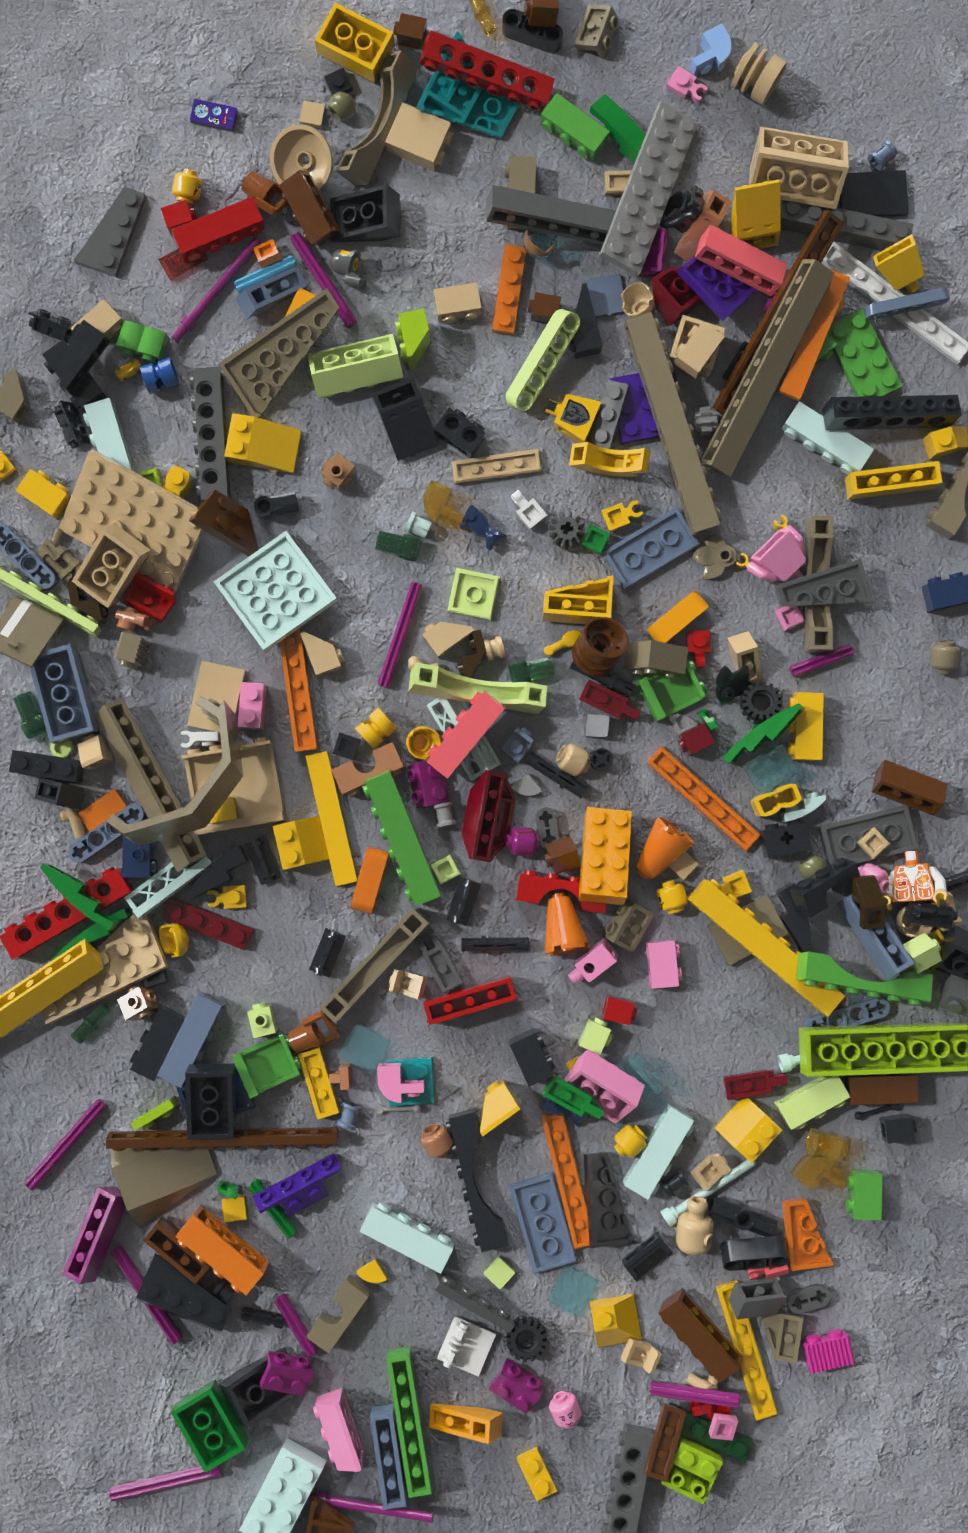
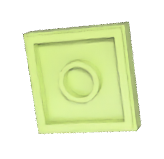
M456 568L447 611L491 621L500 577Z

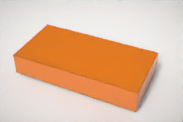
M113 789L79 812L78 816L89 832L107 821L112 814H117L128 805L117 789Z

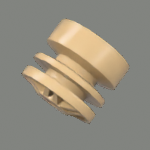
M755 42L741 58L735 70L731 87L737 89L741 82L744 81L740 92L744 94L752 86L751 99L763 106L778 84L788 61L776 54L768 62L765 61L768 49L764 48L759 56H757L760 44Z

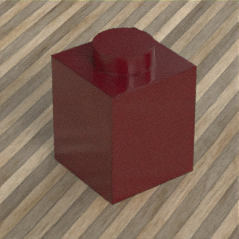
M705 723L679 735L680 740L677 741L683 753L686 752L688 756L715 743Z

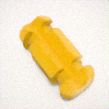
M134 359L133 363L130 361L121 366L119 371L116 369L115 374L120 381H124V378L128 379L137 374L142 365L137 359Z

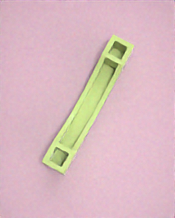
M416 663L410 672L408 692L470 703V700L477 692L482 694L483 691H487L504 705L505 709L539 714L546 707V685L529 682L512 683L478 680L454 674L439 666Z

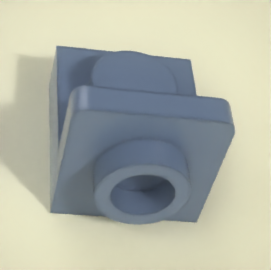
M524 727L521 730L516 728L500 750L519 763L534 743L532 739L533 734Z

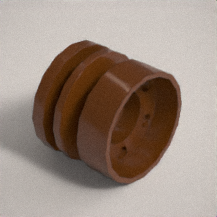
M608 617L591 619L574 643L572 658L576 666L588 675L599 677L607 675L614 669L619 659L625 653L629 643L628 635L624 627Z

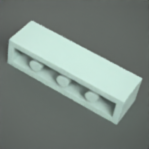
M107 398L84 405L86 413L83 414L86 425L91 427L92 434L89 436L93 447H97L98 452L135 472L113 401Z
M800 401L781 428V430L785 431L784 434L787 437L799 440L807 450L816 451L821 454L823 460L828 463H835L847 475L851 472L860 471L874 450L845 430H825L823 416Z
M669 1103L667 1104L646 1140V1148L637 1155L624 1177V1186L647 1200L650 1195L654 1196L660 1186L658 1183L662 1175H667L671 1168L670 1161L673 1156H678L683 1147L681 1143L684 1137H689L694 1129V1120L689 1115Z
M374 1202L361 1226L360 1232L441 1274L453 1251L454 1243L451 1242V1238L441 1233L438 1236L431 1232V1228L422 1223L417 1225L411 1222V1218L406 1214H396L390 1211L391 1208L388 1205Z

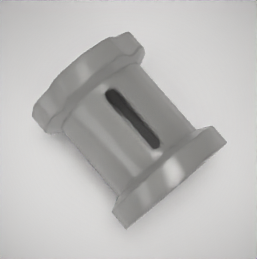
M452 802L433 805L438 818L437 827L456 824L451 810Z

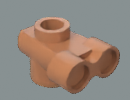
M127 606L125 610L118 609L115 618L118 619L116 627L130 633H134L136 626L152 631L155 621L147 615L138 613V610Z

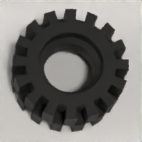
M764 681L761 684L755 682L753 686L749 685L741 699L740 708L743 709V716L747 715V720L750 721L752 719L754 720L753 724L757 725L758 722L763 723L779 713L783 701H781L782 694H778L779 689L777 687L773 689V684L770 683L767 686ZM757 696H764L769 700L770 707L763 711L758 710L753 705V699Z
M522 1316L523 1319L518 1317L515 1319L511 1332H506L507 1348L510 1350V1354L515 1356L516 1360L523 1359V1362L527 1363V1360L530 1359L533 1362L535 1357L539 1359L541 1353H544L546 1350L547 1334L545 1327L541 1325V1321L538 1319L537 1321L534 1320L532 1316H530V1319L526 1316ZM530 1331L535 1335V1342L532 1346L523 1347L519 1344L518 1336L521 1332Z

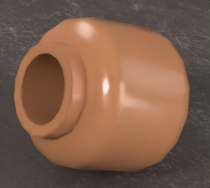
M433 1123L422 1131L420 1141L430 1157L442 1159L450 1154L454 1141L444 1125Z

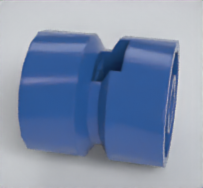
M170 357L159 360L157 365L149 363L140 366L142 378L149 394L162 391L164 386L169 389L180 385Z

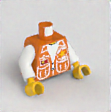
M918 851L905 852L906 865L895 866L888 876L889 887L882 893L888 911L892 910L891 900L893 902L934 900L939 907L940 900L944 899L947 904H950L945 878L930 863L920 864Z

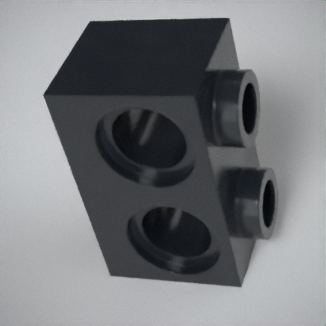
M450 407L434 428V433L437 437L469 459L473 457L486 438V432H484L485 429L482 425L475 421L471 423L466 419V415L458 409L454 411ZM451 421L458 424V427L454 430L446 427ZM467 434H473L476 436V440L467 442L464 437Z

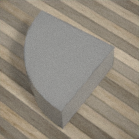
M672 714L668 716L677 736L698 726L692 718L686 715Z
M529 773L511 787L516 793L525 796H532L542 792Z

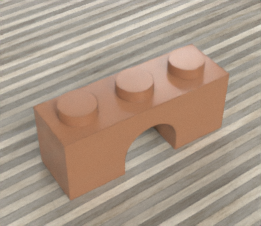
M393 742L372 751L376 764L374 769L368 773L359 772L352 760L331 769L343 795L348 794L350 797L361 792L360 787L366 785L365 779L389 769L393 777L402 773L400 769L405 767Z

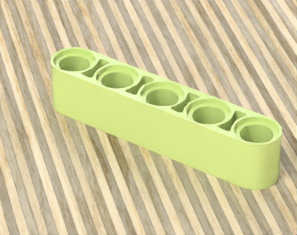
M559 309L553 314L506 393V402L510 406L521 411L531 408L580 326V318L577 314L564 309Z

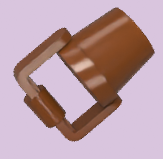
M251 171L245 178L241 190L247 196L253 197L256 205L270 215L274 216L282 212L289 205L284 198L275 207L269 204L275 193L282 196L283 191L278 183L254 171Z
M323 1011L303 1019L300 1026L288 1033L289 1042L296 1053L314 1047H323L340 1037L338 1025ZM320 1019H323L329 1030L333 1032L324 1038L316 1023Z

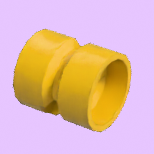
M377 708L369 715V721H362L355 729L375 750L383 742V737H389L397 730V727Z

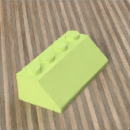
M393 334L307 354L317 398H327L337 393L352 392L357 388L373 387L378 383L394 382L399 378H403Z

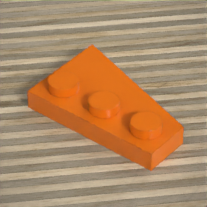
M804 1198L783 1200L784 1230L789 1255L788 1269L790 1271L834 1266L826 1251V1245L818 1232L816 1221L807 1200Z

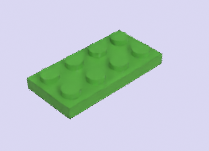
M863 309L831 323L828 334L837 343L833 350L834 355L856 397L886 396L902 387L870 321L866 320Z

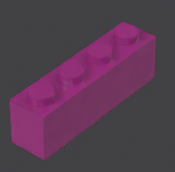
M113 1186L98 1187L63 1271V1275L79 1284L95 1282L126 1207L119 1189Z

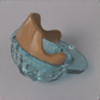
M526 229L522 236L523 249L530 256L537 259L547 258L555 254L564 245L565 237Z

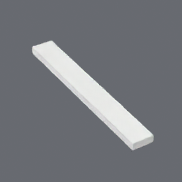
M832 243L822 264L828 269L849 276L848 284L872 302L876 303L906 296L899 290H895L890 283L838 244ZM924 309L892 316L956 365L968 352V342Z

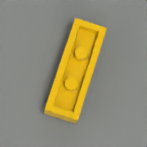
M321 1047L299 1053L298 1057L317 1120L339 1113L340 1110L332 1084L329 1083V1074Z

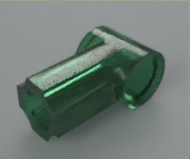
M379 531L375 550L398 555L401 559L415 562L418 559L422 539L408 534L401 536Z
M550 657L530 662L520 661L508 665L512 683H532L534 680L555 675Z
M30 691L13 698L22 719L20 723L25 736L31 739L47 732L34 693Z

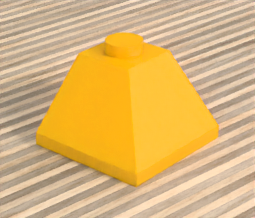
M504 1080L500 1083L495 1081L486 1088L488 1091L485 1093L480 1122V1133L482 1136L520 1110L519 1101Z
M634 1293L589 1301L597 1348L627 1343L629 1338L642 1340Z

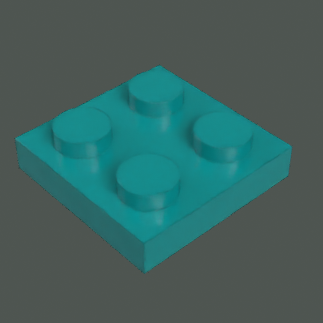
M432 1057L387 1060V1063H401L402 1081H425L424 1093H420V1096L407 1097L406 1093H402V1103L389 1100V1106L434 1103Z

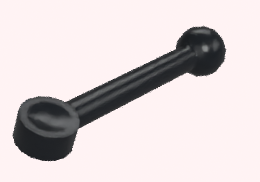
M890 1104L866 1112L857 1111L854 1117L856 1120H861L865 1116L886 1110H899L900 1104Z

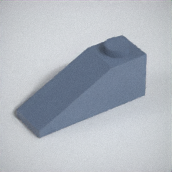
M296 266L244 289L237 297L236 302L246 319H249L296 294L299 288L305 289L308 284Z

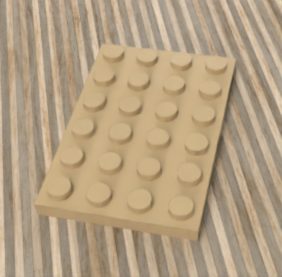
M93 449L88 452L59 529H62L64 533L92 547L103 528L113 523L117 524L151 550L137 573L150 576L156 583L162 586L166 585L174 592L180 586L203 532V529L189 522V518L198 511L197 506Z

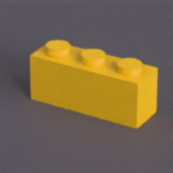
M796 692L792 694V698H789V708L798 703L805 708L788 728L789 733H792V740L788 743V755H791V760H822L824 693Z

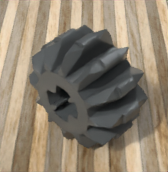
M569 511L567 517H565L563 512H560V519L553 516L552 521L554 524L548 525V529L552 530V532L548 533V537H556L553 545H557L560 541L561 549L565 548V543H568L569 548L573 549V542L579 545L581 543L579 537L585 536V532L580 530L585 527V524L578 523L580 520L579 515L572 519L571 511ZM565 526L570 527L568 535L563 534L564 530L561 531Z

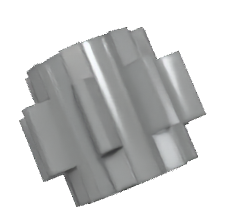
M709 406L699 407V411H694L693 423L695 432H700L701 435H711V432L717 429L716 410H710Z

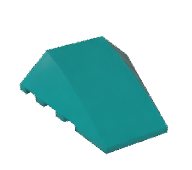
M457 31L453 39L467 44L462 39L463 36ZM443 54V60L450 61L449 57ZM462 62L464 68L470 69L467 62ZM483 70L485 76L491 77L489 71ZM437 71L433 73L415 109L501 139L520 103H512L508 101L507 97L501 95H491L486 89L480 87H470L465 81L449 79L444 73Z

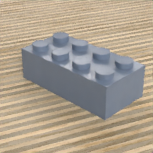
M68 644L43 651L34 666L30 668L49 742L60 744L99 733L77 647Z

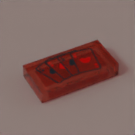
M177 248L158 260L171 281L208 260V257L203 253L195 261L188 260L184 262Z

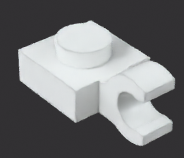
M519 490L511 495L513 502L520 508L516 511V514L529 530L547 516L534 498L528 502Z
M181 732V735H188L190 737L188 743H181V746L184 748H190L196 742H202V746H215V742H221L220 732Z

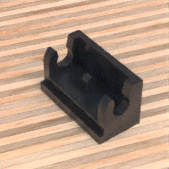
M655 1232L622 1259V1263L635 1281L638 1282L644 1274L664 1258L672 1255L673 1252L661 1236Z

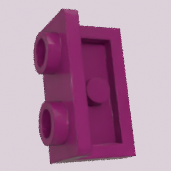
M666 228L657 229L639 276L658 275L665 270L668 230Z
M426 761L408 765V778L411 782L412 799L416 809L449 802L445 776Z
M269 1351L267 1354L268 1365L260 1380L261 1388L304 1396L314 1374L311 1360L304 1356H293L283 1352Z
M507 1358L501 1371L490 1383L488 1390L527 1414L540 1399L545 1383Z

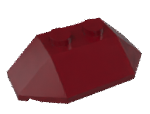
M485 770L469 791L461 833L469 859L491 862L494 859L493 857L506 845V835L510 832L516 800L511 785L508 782L507 774Z

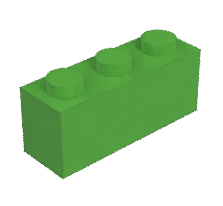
M558 93L555 94L541 113L540 124H542L543 129L548 133L553 132L563 144L575 148L578 154L585 159L588 158L593 161L608 142L609 130Z

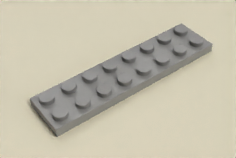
M663 100L656 107L599 256L636 277L641 273L698 124L697 121Z

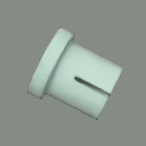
M412 511L404 532L408 533L409 531L425 538L432 522L417 516L416 512Z

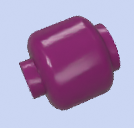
M514 827L511 834L506 835V848H510L511 854L514 856H532L539 849V834H536L533 828Z

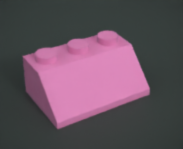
M589 1049L577 1059L564 1079L593 1095L597 1099L595 1104L604 1108L605 1112L602 1116L615 1124L637 1107L645 1087L635 1077L628 1075L616 1065L609 1063Z
M343 1387L317 1396L315 1406H313L314 1414L317 1420H321L323 1426L321 1434L324 1442L328 1441L330 1447L328 1454L331 1463H335L338 1471H361L365 1450Z

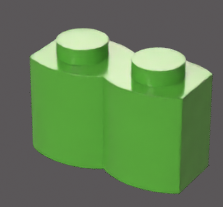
M124 320L116 346L124 356L134 358V355L141 356L143 361L154 364L155 361L158 362L163 359L169 336L161 330Z

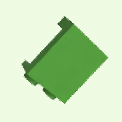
M687 659L685 674L676 675V678L662 677L663 673L658 672L657 675H650L636 682L655 722L706 698V687L702 680L698 681L695 675L697 670L692 660L688 661Z
M280 1033L232 1055L250 1099L280 1083L300 1076L298 1070H301L302 1067L298 1057L293 1058L290 1049H292L288 1036L284 1037Z

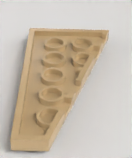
M135 914L131 915L96 949L102 955L104 969L83 982L79 987L65 994L60 1000L47 1006L42 1011L45 1024L50 1025L169 967L149 914L142 919H138Z

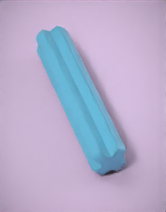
M288 256L235 280L234 283L238 292L242 293L244 289L296 267L297 264L293 256Z

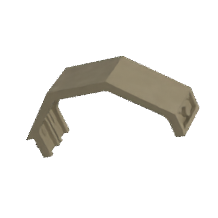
M201 696L196 702L202 708L201 711L209 716L208 719L220 726L222 759L190 803L184 808L134 824L124 823L113 814L106 821L140 847L206 828L242 779L243 769L237 716L225 700L220 705L212 698L207 700Z

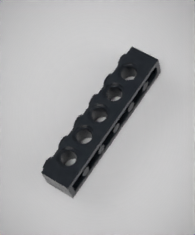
M958 395L831 397L822 409L825 430L947 428L952 426L962 415Z

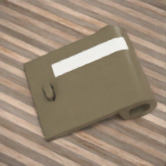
M20 596L10 598L6 605V610L0 617V653L32 668L53 637L57 639L61 636L66 627L67 619Z

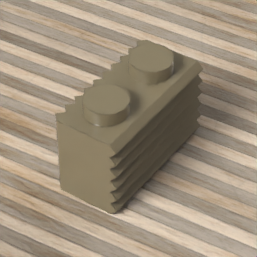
M121 632L114 658L120 660L119 664L132 670H137L138 667L143 668L145 667L144 663H146L145 659L148 658L146 655L149 654L148 651L150 650L149 646H151V643L142 637Z

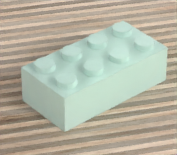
M287 1438L239 1531L242 1533H290L327 1460Z

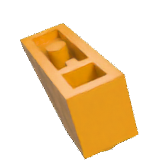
M445 1404L430 1405L429 1428L490 1444L502 1436V1412L482 1407Z

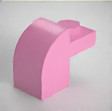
M401 1063L378 1064V1086L387 1099L402 1103V1093H406L407 1097L420 1096V1093H424V1080L402 1081Z

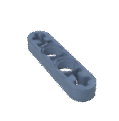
M939 288L872 303L865 306L863 310L866 320H875L942 305L948 302L950 297L947 288Z
M0 522V530H3V534L9 538V540L5 541L0 537V548L37 586L44 590L55 588L58 582L56 574L8 526ZM20 543L21 551L18 554H12L10 552L11 545ZM30 558H34L37 563L33 570H27L25 566L26 561ZM41 571L49 577L51 582L49 584L43 583V578L37 573Z
M131 804L114 816L126 823L121 816L124 815V818H128L132 815V809L139 810L138 820L131 818L127 821L129 824L143 821L146 813L142 806ZM105 821L69 847V858L74 862L87 861L123 835L113 833L111 825ZM97 833L101 834L104 838L100 846H96L92 842L93 836ZM88 844L93 849L92 852L90 849L83 851V857L75 856L76 848L82 849Z
M869 998L836 1008L828 1017L822 1013L810 1016L804 1021L803 1026L811 1027L812 1021H815L817 1024L824 1023L823 1017H825L826 1025L832 1026L830 1018L834 1014H839L842 1018L838 1026L860 1025L885 1017L889 1013L890 1005L884 998ZM876 1002L884 1004L880 1013L872 1010L869 1011L871 1016L868 1015V1010L865 1007L866 1004L868 1008L876 1007ZM859 1007L863 1011V1016L859 1020H854L851 1015L852 1010Z

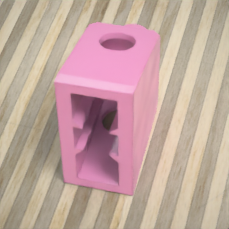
M603 937L576 960V968L568 976L575 985L583 979L591 982L617 962L618 953L608 940ZM587 963H592L594 967H588Z

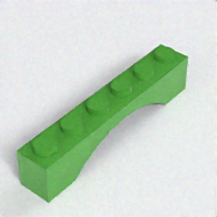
M808 951L798 954L796 981L804 982V986L807 987L823 985L825 990L829 991L845 989L846 993L851 995H860L861 992L867 993L868 998L880 999L883 996L888 997L887 1001L900 1003L901 1000L908 1001V1005L922 1006V1003L931 1002L933 975L909 971L901 973L885 982L867 981L846 972L829 955Z

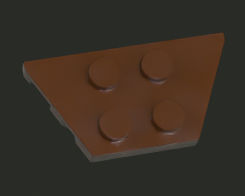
M217 490L209 492L205 502L199 505L198 511L189 518V522L248 557L258 551L249 510Z
M312 1496L306 1533H353L354 1521L319 1497Z

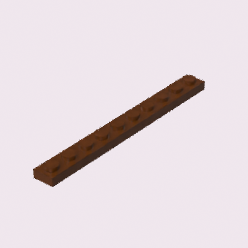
M830 210L823 211L713 404L712 408L723 416L802 260L816 259L822 263L842 228L844 222Z
M337 1127L236 1129L234 1139L187 1140V1130L109 1132L106 1139V1149L123 1151L127 1148H136V1150L145 1151L149 1148L170 1150L173 1147H182V1149L191 1150L195 1147L216 1149L219 1146L237 1149L241 1146L262 1148L264 1145L283 1148L287 1145L308 1147L312 1144L329 1147L337 1144Z

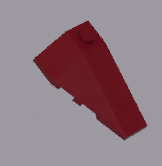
M681 267L666 268L651 279L656 309L671 326L703 301L677 273Z

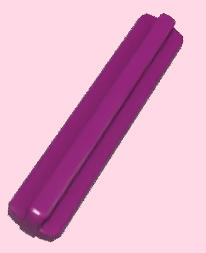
M845 645L790 666V672L793 677L803 675L854 655V650L851 645Z
M285 1293L279 1295L275 1299V1304L308 1357L313 1356L318 1352L317 1345L306 1338L308 1330Z

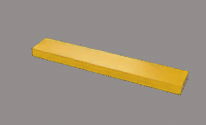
M328 751L305 756L335 886L356 882L358 879L335 780L331 771Z
M735 1280L715 1287L733 1346L743 1356L740 1370L755 1419L758 1421L778 1415L750 1320L749 1318L737 1320L728 1301L735 1283H738Z

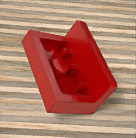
M136 573L134 576L135 582L123 597V603L163 623L176 604V593L170 587L156 583L150 576Z

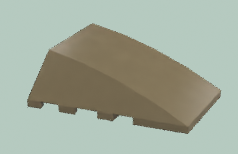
M173 1147L170 1150L149 1148L145 1151H139L136 1148H127L123 1151L110 1149L112 1170L126 1209L139 1227L218 1173L210 1150L205 1147H195L191 1150H185L182 1147Z

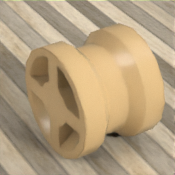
M496 636L494 640H484L488 661H492L495 657H506L501 636Z

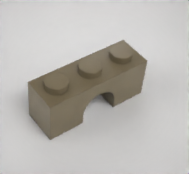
M348 1275L333 1298L342 1307L343 1314L337 1318H331L321 1312L309 1329L306 1338L328 1354L332 1348L337 1349L344 1339L341 1336L346 1329L350 1330L357 1320L355 1315L359 1310L363 1312L369 1304L370 1290Z

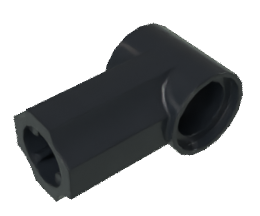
M295 491L269 497L260 496L254 502L255 512L263 520L299 511ZM267 503L271 507L268 512H260V505Z

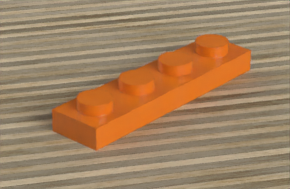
M505 244L492 327L493 333L514 336L527 251L526 247Z

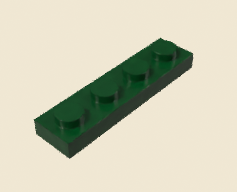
M669 1402V1404H668V1405H671V1406H674V1407L683 1409V1408H681V1407H679V1406H677V1405H674V1404H672V1403H670V1402ZM683 1409L686 1411L680 1435L739 1461L746 1462L754 1443L752 1438L735 1431L732 1441L712 1439L709 1435L712 1421L702 1416H693L692 1412Z

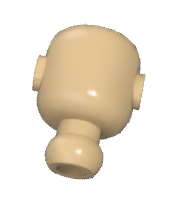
M692 1196L688 1199L686 1205L689 1211L682 1213L677 1220L678 1223L675 1224L674 1228L677 1231L676 1244L682 1252L688 1255L700 1256L706 1254L711 1249L714 1221L706 1213L708 1210L706 1199L700 1196Z

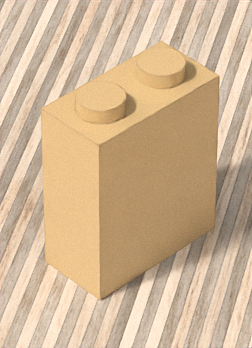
M402 102L385 141L386 152L435 171L437 164L441 165L443 162L445 146H449L454 133L451 132V122L415 109V107Z

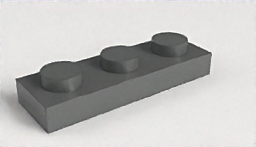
M608 380L590 443L607 449L613 448L631 388L630 385Z

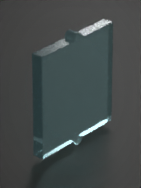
M356 1022L349 1036L345 1037L346 1041L338 1055L372 1075L379 1061L383 1060V1054L390 1041Z
M564 1265L547 1301L561 1307L562 1311L567 1310L581 1317L598 1280L585 1274L583 1270L579 1271L569 1265Z

